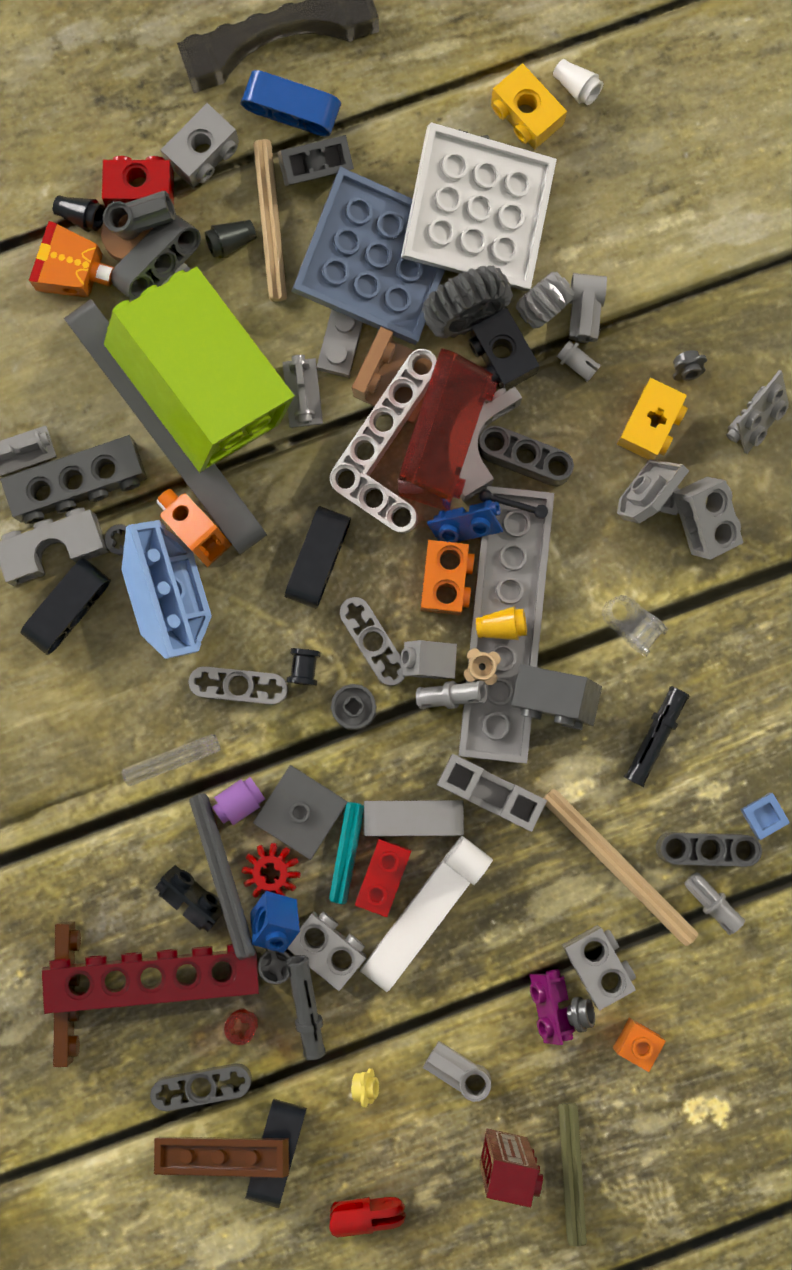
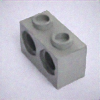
M705 477L673 493L691 555L711 560L743 544L740 532L741 523L735 514L732 504V491L727 485L726 480Z
M313 911L300 927L299 934L289 945L288 949L295 955H305L308 957L309 967L340 991L366 959L367 955L362 951L365 946L350 933L345 937L337 931L336 927L339 924L323 911L318 915ZM310 928L322 930L325 935L324 943L319 946L310 945L306 940L307 930ZM336 951H347L351 955L352 963L346 968L335 966L332 961V955Z
M596 925L562 944L584 987L599 1011L636 991L631 982L636 979V976L627 960L620 962L614 950L618 949L619 945L609 929L603 931L600 926ZM591 941L600 942L602 947L601 954L595 959H588L584 955V948ZM609 972L617 973L619 978L617 986L611 990L603 989L601 985L602 977Z

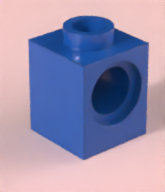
M265 891L250 912L252 945L284 953L300 932L297 899Z

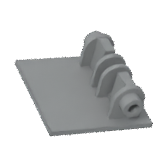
M779 370L766 387L762 386L751 401L747 403L748 409H743L740 412L742 416L738 415L728 426L729 432L726 436L735 443L741 440L746 454L754 445L758 446L762 443L767 435V429L775 420H780L788 409L789 402L782 371Z

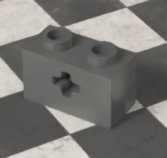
M346 135L277 152L285 186L337 174L340 167L349 171L354 169Z

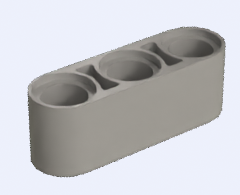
M463 800L364 801V836L464 835Z

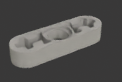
M359 597L345 600L340 607L341 620L375 675L384 685L396 686L400 684L405 676H402L401 656L367 602ZM350 605H354L356 608L362 606L364 611L361 613L365 624L372 620L375 625L364 628L359 635H356L354 630L359 629L360 626L354 618L350 620L346 618L350 613L348 607ZM371 632H376L383 638L382 647L374 652L367 650L363 645L364 637ZM388 648L393 653L386 656L390 664L395 665L398 663L400 665V669L397 671L399 677L394 680L391 676L383 677L382 672L385 671V666L381 659L377 664H374L372 658L383 655Z
M199 667L189 677L191 691L202 698L277 705L283 702L288 695L287 682L280 675L273 673ZM204 673H208L210 679L221 681L220 674H226L223 680L224 694H218L220 687L208 686L206 692H202V687L196 685V680L203 678ZM236 676L245 677L248 681V690L240 696L233 695L229 689L230 681ZM259 677L258 685L265 686L270 685L271 680H276V685L282 687V692L276 693L274 699H269L267 692L257 691L258 698H251L255 689L253 678Z

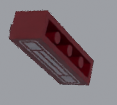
M487 1128L480 1158L486 1198L531 1208L533 1196L540 1197L543 1174H540V1166L537 1165V1157H534V1149H531L528 1138Z

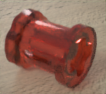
M244 1008L234 1011L224 1026V1034L227 1040L235 1045H244L250 1042L258 1028V1018L253 1012ZM237 1019H240L241 1023L248 1022L249 1027L245 1034L241 1030H234L233 1027L237 1023Z

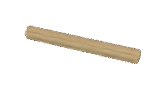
M263 139L256 140L253 146L268 294L270 301L281 302L287 299L273 153L271 141Z

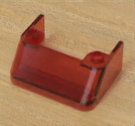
M441 348L399 474V496L445 511L451 509L453 497L460 499L466 479L460 478L462 467L484 402H492L498 384L492 381L493 373L453 351Z

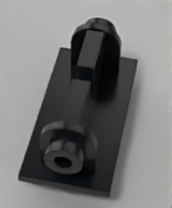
M176 865L162 876L161 881L155 887L160 892L158 896L176 910L185 902L189 907L182 915L199 930L203 928L209 932L223 914L219 898L215 894L207 892L194 881L190 873L181 870Z

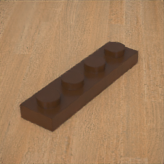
M75 921L55 924V959L70 958L71 964H75V951H79L81 945L80 930H75ZM80 974L72 976L69 980V986L75 992V986L80 984ZM80 1011L54 1013L53 1067H68L74 1061V1057L79 1055L80 1041L79 1036L74 1035V1022L79 1021Z
M154 1138V1174L284 1178L289 1176V1139Z

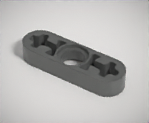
M234 1063L165 1076L154 1084L151 1089L150 1098L152 1104L161 1111H171L235 1099L247 1093L252 1083V1075L245 1065ZM232 1072H237L238 1077H244L245 1081L240 1084L239 1089H235L233 1084L222 1085V1093H217L218 1081L215 1074H220L219 1081L230 1079ZM196 1078H206L210 1082L211 1092L207 1096L200 1097L193 1092L192 1082ZM180 1081H186L185 1094L188 1100H183L184 1093L173 1095L171 1102H167L165 1097H159L158 1093L163 1090L164 1085H168L169 1090H177L182 1087Z

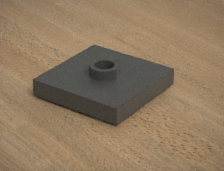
M290 765L253 823L311 860L348 801Z

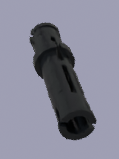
M673 686L669 687V691L657 713L654 712L651 717L653 722L624 778L641 787L645 786V782L671 731L676 730L678 726L676 721L687 699L690 697L689 694Z

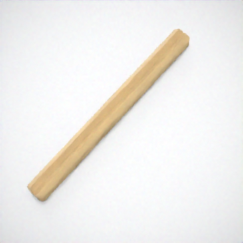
M552 789L543 797V799L547 800L545 806L683 945L688 946L695 941L698 932L557 790Z

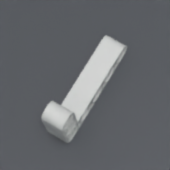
M426 349L415 350L408 356L330 473L331 486L338 493L399 533H408L416 527L418 523L417 511L408 502L372 479L370 474L438 374L439 366L436 357L431 351ZM421 358H426L432 362L431 370L424 375H419L414 371L415 362ZM400 387L412 389L413 396L409 402L399 403L395 400V392ZM382 415L393 417V426L386 432L376 429V421ZM363 443H371L374 446V454L368 460H360L357 456V449ZM344 471H352L355 475L354 484L347 489L341 488L338 484L339 475ZM373 489H378L383 494L382 504L376 508H371L366 503V495ZM401 508H406L411 513V521L404 527L396 526L393 521L394 513Z
M461 836L359 971L385 992H388L469 884L475 885L493 859L464 836Z

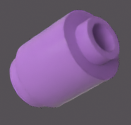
M251 777L244 781L242 779L238 780L215 796L217 804L212 808L223 824L230 821L234 826L260 808L259 803L264 801L265 798Z

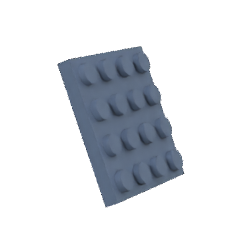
M340 167L291 292L374 328L380 329V327L388 329L393 332V336L416 345L426 322L422 311L423 303L429 298L428 296L431 292L437 290L445 270L401 258L412 198Z

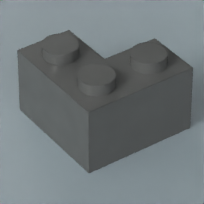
M520 664L511 705L522 709V716L541 720L542 714L554 716L555 723L562 724V726L582 730L583 724L594 727L602 686L587 677Z

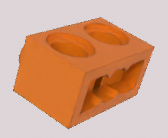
M428 540L421 611L461 615L462 607L469 608L471 587H465L466 574L473 573L475 554L468 553L469 544ZM448 553L456 555L459 559V566L453 570L445 569L440 563L443 555ZM442 587H450L454 590L456 598L453 602L444 604L438 600L436 596L437 591Z

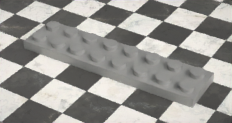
M487 486L486 489L492 495L534 507L545 505L548 508V514L544 519H538L534 513L499 504L501 513L496 518L503 528V532L481 537L469 651L477 648L480 652H497L500 655L501 661L496 668L495 674L498 677L496 683L486 685V702L468 703L463 706L458 756L527 764L532 718L522 716V709L511 704L520 664L537 667L554 493ZM513 606L516 609L524 608L527 636H521L519 640L478 638L476 617H483L484 615ZM484 664L479 665L480 670H484L486 668Z

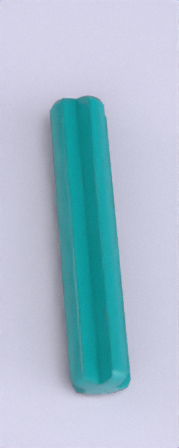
M348 802L345 808L329 900L337 904H346L348 901L364 813V805L360 803Z

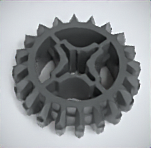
M480 266L477 269L470 268L467 272L459 273L458 276L448 279L445 284L438 285L437 290L431 292L428 296L429 298L424 301L422 311L428 327L436 337L455 338L460 334L465 335L471 331V326L505 309L510 304L513 294L510 283L500 268Z

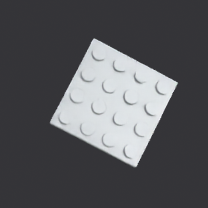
M431 122L426 129L401 258L461 274L467 272L470 268L477 269L480 266H495V268H500L502 273L506 275L512 288L523 291L530 290L557 159Z

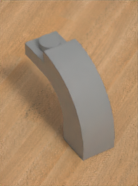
M516 387L508 391L505 388L499 389L488 397L489 403L487 404L480 393L476 394L461 408L454 419L448 437L446 460L452 484L463 502L477 495L493 483L494 478L480 457L478 439L482 431L489 424L520 406L522 396Z

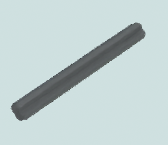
M205 793L191 797L189 802L236 957L239 960H244L255 955V947L252 945V937L209 797Z

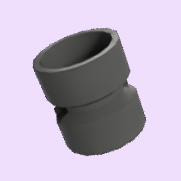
M350 684L343 686L335 693L332 698L331 710L333 717L341 726L348 730L357 731L366 728L372 723L376 716L377 706L374 696L367 688L362 685Z

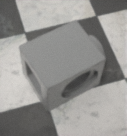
M424 640L404 642V649L400 658L403 667L402 676L430 679L455 678L457 644Z

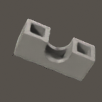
M77 508L67 512L64 519L55 522L52 519L43 520L35 523L33 530L22 534L18 530L2 535V541H0V567L6 583L16 586L46 575L42 566V555L45 549L52 544H65L70 559L76 563L82 558L89 560L109 553L96 514L90 509L85 511V508Z
M451 754L437 783V786L531 832L547 800L505 781L455 754Z

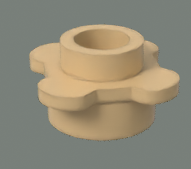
M477 648L471 649L467 653L469 664L468 669L464 671V678L468 682L475 680L484 681L486 685L496 683L498 677L495 673L497 665L501 661L500 655L497 652L486 653L480 652ZM484 664L486 668L484 670H480L479 665Z

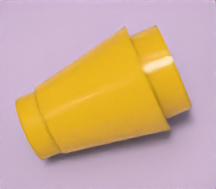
M513 606L484 615L483 617H476L478 638L519 640V637L527 636L524 608L516 609Z

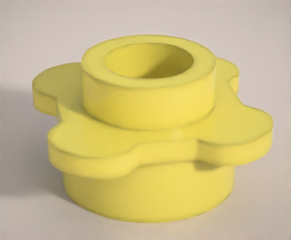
M370 1068L367 1072L355 1073L352 1079V1098L354 1102H361L362 1107H367L368 1103L373 1104L374 1099L379 1094L378 1078L374 1077V1070Z

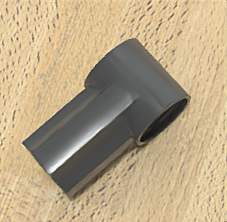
M164 190L128 203L118 201L109 204L104 210L103 222L110 231L119 237L131 240L138 237L142 231L175 221L176 213L169 194ZM128 214L127 223L119 227L121 217Z

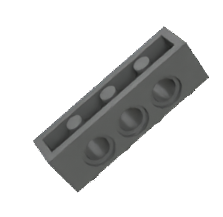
M130 435L1 478L0 480L12 517L20 523L33 524L45 518L44 514L53 511L65 513L74 510L77 507L76 503L85 500L97 502L106 499L109 496L108 492L120 488L121 491H130L138 488L141 485L140 482L146 480L147 476L136 443ZM107 464H114L115 473L110 478H101L100 471L102 467ZM74 475H82V485L75 490L69 489L68 483L70 478ZM50 486L51 493L49 497L43 501H38L36 494L39 488Z

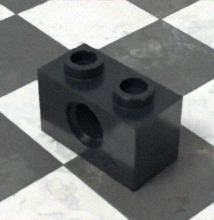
M508 308L471 326V338L468 340V343L477 358L482 356L487 367L484 371L493 387L498 385L500 389L505 388L507 391L538 373L540 365ZM497 346H504L509 349L510 356L498 358L492 350Z

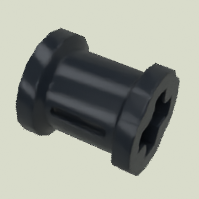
M291 648L290 654L293 655L291 676L287 677V683L317 686V680L314 677L317 658H320L321 652Z

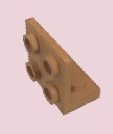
M380 327L352 385L353 397L375 407L408 356L414 350L394 342L393 332ZM421 358L414 364V371L419 375L427 374L432 368V362L426 358ZM437 361L438 366H439V369H438V372H439V370H440V368H441V363ZM433 383L431 384L423 398L420 400V402L408 418L407 422L415 423ZM400 387L395 392V400L399 403H407L413 396V391L409 387Z

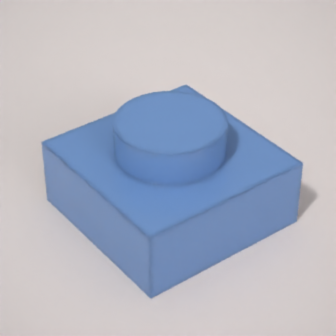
M768 793L740 809L757 840L767 837L790 823L773 793Z

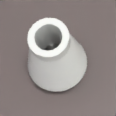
M562 59L553 71V77L560 81L579 104L585 103L590 105L602 90L603 82L599 80L598 74L574 65L566 59Z

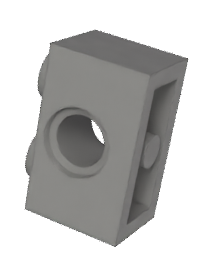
M206 103L161 149V153L165 160H170L173 170L194 189L199 183H205L213 175L214 167L222 159L227 160L235 153L239 140L236 129ZM201 144L210 145V148L204 153L195 151L197 146Z

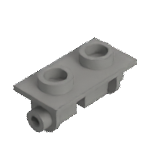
M294 355L291 357L292 361L282 362L284 381L295 395L288 408L289 427L323 424L316 358L305 359V355Z
M46 425L0 441V476L57 457Z

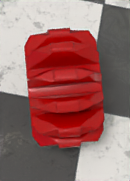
M271 843L268 855L265 847L259 845L257 846V852L261 859L251 853L246 856V859L254 864V867H242L241 872L252 874L253 878L247 879L243 884L245 887H249L256 883L258 887L252 893L254 898H257L262 890L272 893L275 890L276 894L286 896L282 886L292 892L296 889V885L289 881L288 878H300L301 872L290 871L289 867L298 864L299 860L298 858H293L288 862L285 860L286 856L290 853L288 847H285L280 855H277V843ZM268 863H273L274 869L280 871V877L276 876L274 882L268 881V875L263 874L262 871L263 867L265 869L269 867Z

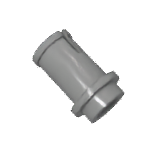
M568 341L557 355L562 360L560 364L563 365L565 363L588 382L601 365L577 347L579 345L577 342L574 345L571 341Z

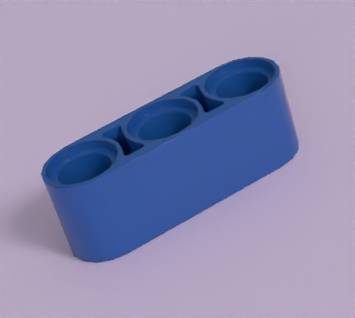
M254 70L251 72L240 104L243 108L256 115L316 135L330 136L342 103L337 97L327 92L264 71Z

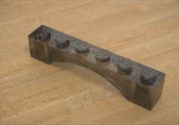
M305 0L296 4H283L277 10L266 14H253L245 21L233 25L230 23L220 25L215 31L203 35L192 34L182 42L177 43L193 93H197L224 84L232 71L248 55L274 40L293 35L318 34L350 42L379 32V16L373 0Z

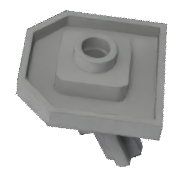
M649 459L619 498L617 514L623 520L639 524L657 512L671 515L679 514L673 493L680 490L678 485L689 470L683 464Z

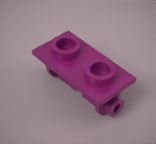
M559 969L547 971L546 974H530V994L532 1000L536 1003L539 1018L537 1020V1028L540 1036L543 1038V1042L563 1045L564 1041L574 1039L573 1033L576 1030L574 1026L569 1024L567 1017L568 1006L558 1007L559 1002L569 1000L564 975H560Z

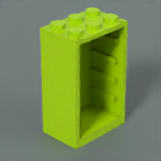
M197 266L187 272L184 270L178 271L170 277L167 283L159 287L152 285L143 291L139 298L131 302L124 300L112 310L104 346L199 473L277 427L282 421L295 395Z

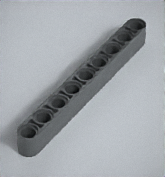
M92 299L67 315L64 319L237 552L241 555L267 536L264 529L215 464L200 473L104 346L109 322Z

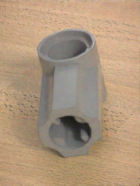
M573 273L570 288L575 293L573 299L569 302L572 304L568 339L579 343L597 342L601 307L604 306L607 276Z
M438 1041L423 1068L460 1091L467 1100L477 1102L485 1099L491 1090L489 1071L484 1066L473 1063ZM477 1074L482 1076L486 1082L485 1086L479 1091L470 1090L465 1083L470 1075Z

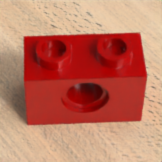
M115 156L112 160L103 159L102 200L106 207L113 202L128 203L164 190L169 194L174 205V170L170 160H165L159 156H149L146 160H132V158L127 156ZM142 177L146 179L142 186H131L136 178Z
M379 838L355 906L388 917L409 860L411 849Z

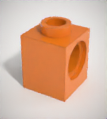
M629 1017L613 1049L621 1057L650 1072L666 1041L658 1033Z

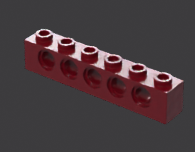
M233 944L226 945L227 951L213 952V946H201L192 948V954L178 955V949L156 951L157 957L143 958L142 952L121 954V960L107 961L106 955L85 957V963L71 964L70 958L49 960V966L42 967L44 1014L259 994L257 953L250 958L239 960L236 957ZM225 961L230 965L229 975L221 980L213 978V966L217 962ZM185 964L195 967L196 973L193 980L187 983L177 980L176 973L179 967ZM147 968H156L161 973L159 982L153 986H147L141 982V974ZM112 971H120L125 975V983L118 989H111L105 984V977ZM76 974L87 976L90 981L89 987L83 992H74L69 986V980L72 976Z

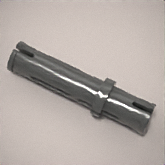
M296 955L286 961L297 1014L295 1027L301 1035L304 1058L316 1060L326 1054L321 1033L323 1019L317 1011L309 958L305 955Z

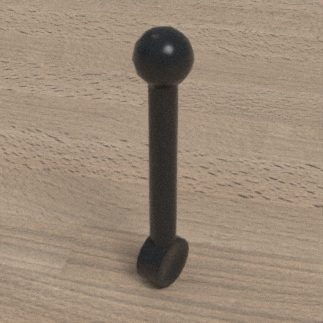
M487 489L479 493V499L482 502L491 500L492 502L531 512L538 519H544L548 514V508L545 505L534 507L492 495Z

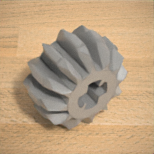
M551 272L519 299L516 309L521 314V318L526 323L528 322L532 328H539L565 308L573 299L575 292L570 288V284L564 277L562 278L558 272Z

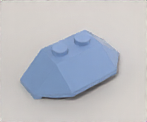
M160 520L128 525L125 533L121 570L141 636L165 659L198 652L212 615L193 552L176 535L168 531Z

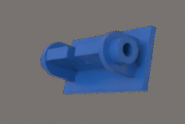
M491 500L470 505L469 512H466L464 507L448 511L442 510L439 511L438 515L434 516L433 520L427 521L437 540L455 543L503 532V528L496 518L501 513L500 505L498 502H492Z

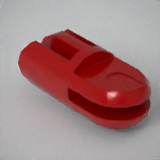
M364 1197L362 1199L333 1202L330 1207V1232L333 1236L339 1238L374 1234V1231L397 1228L406 1219L405 1205L402 1200L396 1197L375 1199Z

